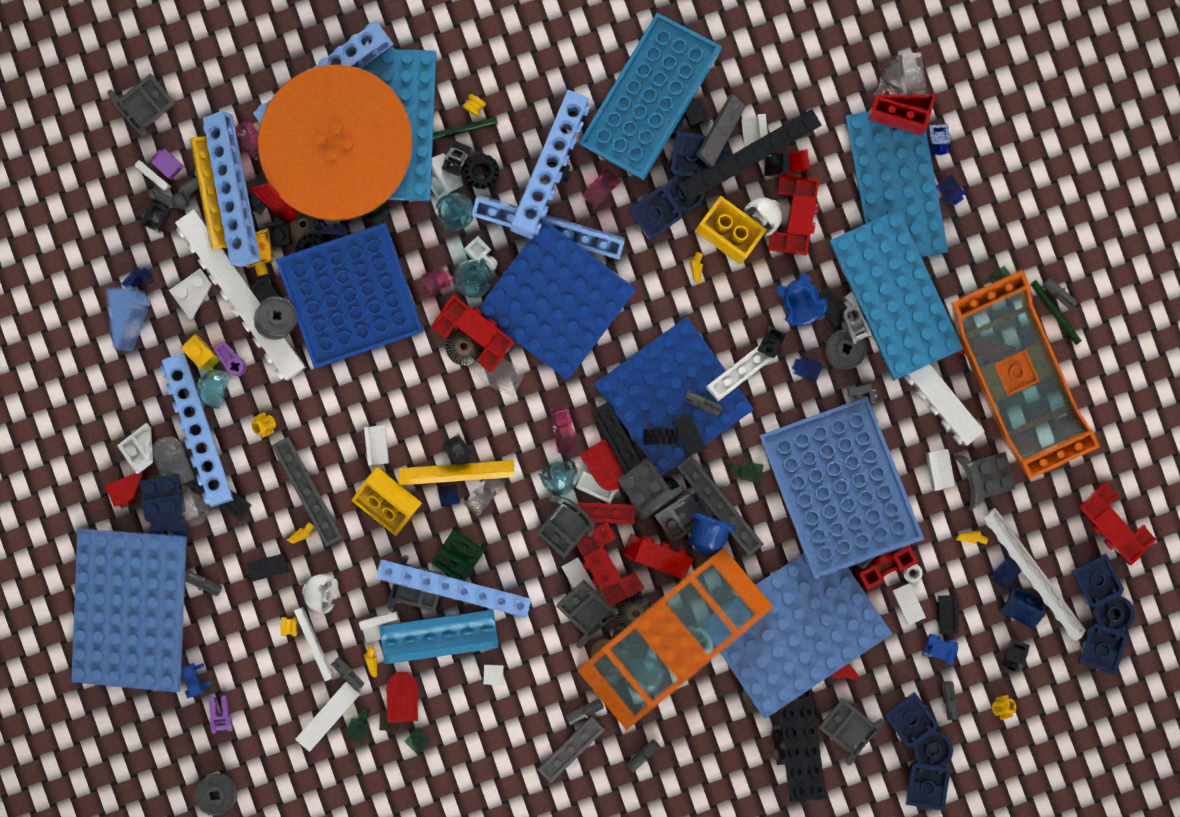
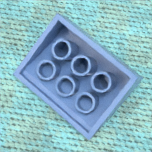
M132 287L108 289L107 296L113 348L129 352L134 351L148 312L147 306H150L149 295Z

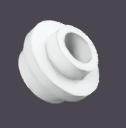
M917 564L903 571V576L908 582L915 583L922 578V569ZM912 569L916 571V574L913 577L909 575V572Z

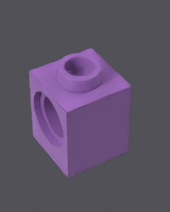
M166 149L159 150L153 156L154 160L151 162L170 180H173L185 167Z

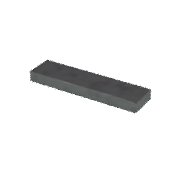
M734 94L728 96L697 153V156L709 167L714 166L746 107Z
M591 715L537 770L551 784L605 728Z

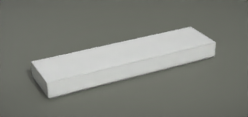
M757 346L708 384L706 388L718 402L773 358L759 352V346Z
M304 607L298 608L294 611L321 674L324 680L328 681L334 675Z
M346 681L295 740L310 752L361 693L355 691Z

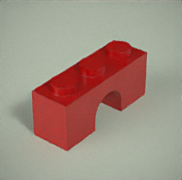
M908 545L877 556L864 570L857 567L855 571L862 585L869 590L884 582L883 578L887 574L896 570L902 572L919 562Z

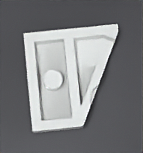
M200 268L169 291L190 321H192L213 284Z
M145 423L117 445L137 474L153 463L152 432L150 425Z

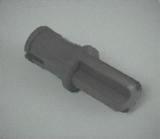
M1051 277L1042 285L1043 288L1054 296L1055 300L1058 299L1069 310H1072L1077 305V301L1065 291L1066 288H1061Z
M688 390L684 401L698 407L699 410L703 409L716 416L722 410L721 405L706 399V396L702 397Z
M190 570L185 575V582L198 587L199 591L202 589L214 596H218L222 590V586L208 580L206 576L202 577Z
M340 656L334 660L335 662H332L331 666L342 676L341 679H345L355 691L360 690L364 686V682L353 672L354 669H350Z
M945 681L942 683L947 720H951V718L956 720L959 719L956 703L958 699L955 697L954 684L952 681Z
M597 699L584 706L580 705V708L566 714L570 725H573L584 718L589 719L588 716L604 709L602 701Z
M652 739L644 748L637 750L638 753L626 763V766L634 773L644 762L649 761L648 759L660 748V745Z

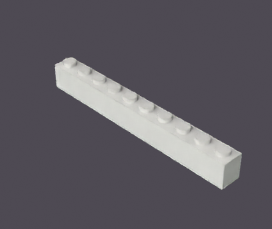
M192 210L175 223L178 226L176 231L182 238L185 237L188 240V248L193 254L197 253L200 258L198 262L202 268L209 270L211 273L209 278L214 285L218 284L222 289L220 293L226 301L230 300L233 305L231 309L237 317L240 315L244 320L242 325L247 332L251 331L253 333L255 344L259 348L263 347L266 352L264 354L265 358L270 364L273 362L277 367L275 372L279 378H284L288 381L307 368L286 337L280 340H270L258 333L254 326L253 317L261 303L237 267L230 264L223 248L211 250L207 226L196 210Z
M852 291L843 298L846 308L853 306L860 309ZM930 364L904 377L909 385L912 386L914 384L918 389L916 392L923 401L927 400L930 404L929 409L935 416L938 414L941 417V424L945 429H950L954 433L953 438L959 445L968 446L985 432Z

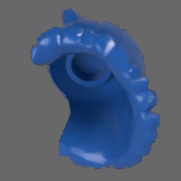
M802 273L800 279L793 280L786 287L782 285L777 286V293L782 298L784 309L788 314V317H785V321L791 323V325H809L825 315L828 307L825 298L820 300L818 290L812 284L808 274Z
M692 513L691 516L695 518V521L691 528V536L688 538V545H694L695 549L704 555L718 553L727 542L729 531L734 532L735 527L730 522L724 523L702 516L699 513Z

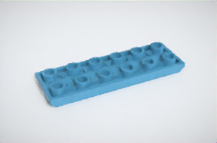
M493 609L379 626L384 664L499 647Z

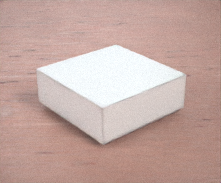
M484 664V684L503 685L504 665Z

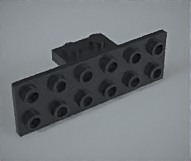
M811 688L778 710L780 725L773 726L771 732L775 747L774 759L777 765L785 764L791 803L826 799Z

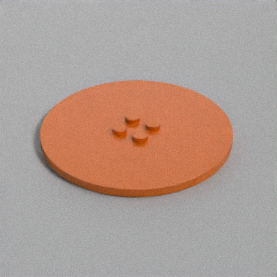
M347 65L319 66L302 72L289 80L274 95L267 106L261 121L258 137L260 162L270 185L294 209L311 217L324 220L352 219L367 214L381 206L395 193L403 181L410 164L413 148L410 120L399 97L377 76L360 68Z

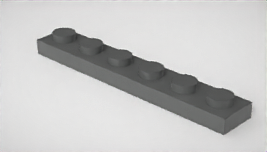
M288 436L271 445L325 546L327 547L344 538L290 437Z
M692 455L676 467L721 522H730L734 525L735 531H729V533L748 556L764 545Z

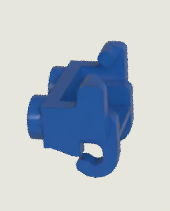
M929 634L921 656H933L951 665L954 663L959 646L955 641L947 640V642L940 640L938 635Z
M192 663L181 668V676H183L188 690L184 691L187 698L205 692L204 687L212 685L211 681L203 684L200 681L196 670L205 667L203 663L197 666Z

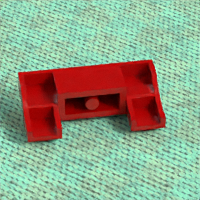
M780 175L777 194L792 197L786 233L774 232L770 235L767 251L807 256L810 234H814L816 223L813 222V216L818 213L819 204L816 203L820 179Z
M452 295L431 325V328L445 339L448 338L455 327L485 349L476 362L492 374L515 343L514 340L497 328L499 325L489 318L487 321L483 318V313L476 307L471 309L456 296Z
M1104 482L1078 507L1092 524L1091 529L1097 535L1101 534L1105 539L1103 541L1110 550H1116L1128 565H1132L1157 539L1147 530L1145 525L1140 526L1134 533L1109 506L1119 495L1113 491L1107 482Z
M606 521L595 527L594 533L590 537L587 532L577 544V547L584 558L582 564L587 572L590 570L594 576L591 578L596 588L600 587L612 607L645 588L636 572L624 578L620 577L603 546L616 539Z

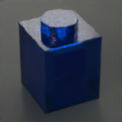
M800 356L799 359H795L792 365L793 374L815 383L823 364Z

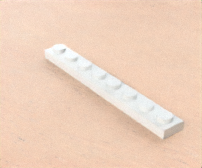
M991 509L984 517L986 525L993 530L998 541L1007 549L1009 556L1019 565L1020 571L1027 576L1032 587L1039 592L1043 602L1053 611L1055 618L1064 626L1068 636L1072 637L1074 641L1081 639L1086 631L1083 625L997 509Z

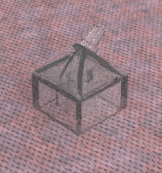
M921 52L898 55L883 71L880 83L878 84L879 88L874 95H883L885 91L900 95H922L926 91Z

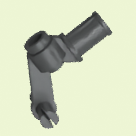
M197 175L186 184H181L178 193L172 197L156 188L150 189L148 196L153 200H158L182 211L189 206L187 201L191 197L190 194L199 188Z

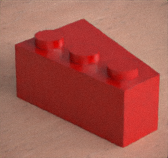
M930 93V95H875L867 120L922 136L929 123L936 93Z
M630 533L622 555L635 562L678 578L685 579L693 561L692 557L687 556V551L679 548L675 551L671 549L672 546L661 542L659 545L654 543L655 539L645 535L641 538Z

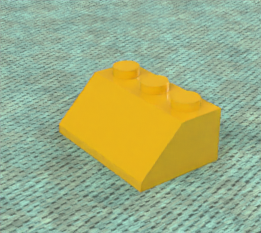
M722 196L718 198L695 230L697 234L740 265L767 231L766 228Z
M378 467L364 481L351 500L395 536L399 534L422 504L415 496L410 494Z

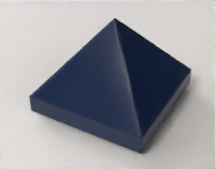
M456 484L437 488L441 507L460 503Z

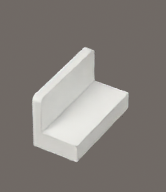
M758 114L757 117L741 119L744 147L768 134L766 114Z
M444 153L432 158L431 189L438 200L443 199L452 191L463 186L458 176L442 169L446 157Z
M385 425L364 427L368 466L389 463Z
M943 449L925 453L932 490L937 491L954 487L955 482L949 450Z
M393 611L359 622L360 629L363 630L366 642L370 643L381 639L379 626L401 623L398 611Z

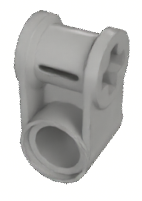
M853 306L847 307L843 311V318L853 344H857V341L866 337L871 338L872 334L860 309ZM850 310L857 312L855 320L851 321L848 319L847 313Z

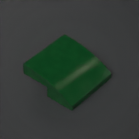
M453 529L431 564L454 579L465 581L485 549Z

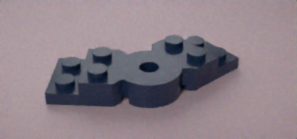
M676 131L668 169L673 177L667 182L665 188L657 187L628 209L649 241L682 218V211L693 210L702 203L705 193L687 202L686 198L681 195V189L678 185L709 168L697 156L706 136Z
M179 474L140 480L144 518L151 524L148 534L166 535V530H170L174 536H187V545L190 538V529L186 521L181 519L186 512Z
M1103 554L1071 570L1086 605L1094 607L1093 618L1095 622L1087 626L1078 663L1116 675L1128 640L1123 631L1132 625L1135 611L1131 602L1121 596L1124 587L1107 554ZM1112 609L1117 610V616L1114 619L1110 617Z
M913 692L883 714L907 747H912L913 755L916 759L909 766L905 804L945 811L950 772L945 765L950 762L953 756V746L945 734L936 730L938 723L917 694ZM931 745L937 746V751L934 754H929L928 752Z

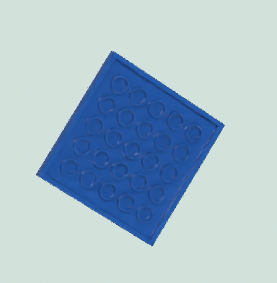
M544 219L541 222L542 225L538 235L534 234L533 238L528 240L478 309L483 313L482 317L486 320L492 319L499 325L498 329L565 379L569 380L637 288Z
M386 222L275 259L290 302L296 310L297 322L314 369L423 332Z
M685 317L594 383L606 402L609 401L622 424L646 457L651 459L662 476L689 456L679 436V444L644 445L643 429H675L672 422L690 414L706 445L754 410L738 386L718 402L707 390L706 386L726 370L688 317ZM688 390L702 397L706 396V399L721 405L722 410L718 416L685 402L684 399Z

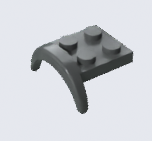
M149 74L121 98H118L111 89L107 91L115 106L141 136L147 134L145 130L147 127L176 105L152 74Z
M1006 452L975 461H970L963 455L954 456V459L962 465L969 480L971 502L968 510L977 508L981 499L1016 489Z
M646 458L617 480L639 511L638 519L640 522H644L654 512L686 490L684 486L671 490L650 458Z
M690 487L653 513L672 543L691 532L695 518L691 516L692 513H699L702 516L712 518L693 487Z
M551 495L548 499L559 503V505L537 534L565 559L587 532L589 537L594 533L595 526L590 516L576 503L563 496Z
M403 555L399 563L401 565L428 571L431 573L443 576L446 575L415 565L407 564L409 556ZM393 583L388 610L393 611L395 603L398 601L435 612L440 595Z
M584 579L556 605L583 633L576 644L578 649L582 648L607 622L619 614V611L615 607H611Z
M841 698L818 728L849 753L845 763L850 766L866 744L885 724V721L880 718L874 723L871 722L845 699Z

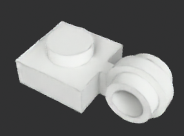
M478 236L464 248L463 251L476 264L481 259L484 261L482 266L486 271L491 272L497 269L498 262L492 256L489 258L486 256L491 249Z

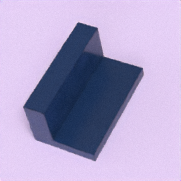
M1013 586L1010 589L1008 600L1000 609V612L1034 629L1045 616L1047 605L1043 600Z

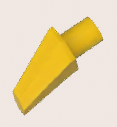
M696 252L694 259L689 260L693 280L701 284L703 264L700 262L703 254Z
M308 522L304 529L300 527L287 541L294 544L312 537L310 532L315 526Z
M980 530L960 533L956 538L958 541L974 544L978 541L985 545L989 539L981 535Z
M368 646L367 653L363 654L370 675L377 677V657L374 655L375 647Z

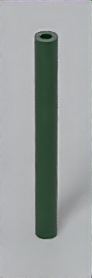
M497 117L434 132L433 141L498 124Z
M1037 280L1033 281L1030 284L1074 344H1079L1082 341Z

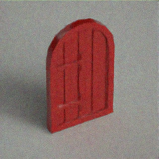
M269 183L253 187L250 190L279 218H283V220L293 222L297 219L298 214L296 210L287 204Z
M606 439L579 454L595 482L602 489L614 491L621 487L617 480L626 473Z
M397 672L387 681V723L418 721L417 683L414 677L407 672Z

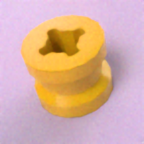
M470 94L468 102L464 103L462 107L469 113L479 117L480 110L485 107L486 103L475 95Z
M297 617L292 619L281 618V636L290 634L293 637H297Z

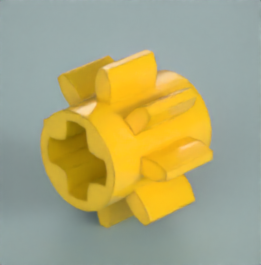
M263 412L253 417L252 430L256 435L261 434L262 438L274 433L273 429L276 427V422L271 415L266 416V413Z
M1008 695L996 697V702L992 704L993 713L996 716H1000V720L1013 717L1012 713L1016 712L1015 701L1009 699Z

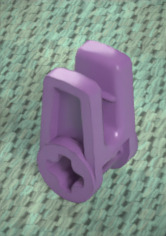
M222 342L214 348L215 353L231 375L242 376L246 372L245 362L228 343ZM234 363L240 364L238 367L239 371L233 370L235 368Z
M228 695L221 696L220 707H222V716L218 714L216 697H209L212 734L224 730L228 732L233 731Z

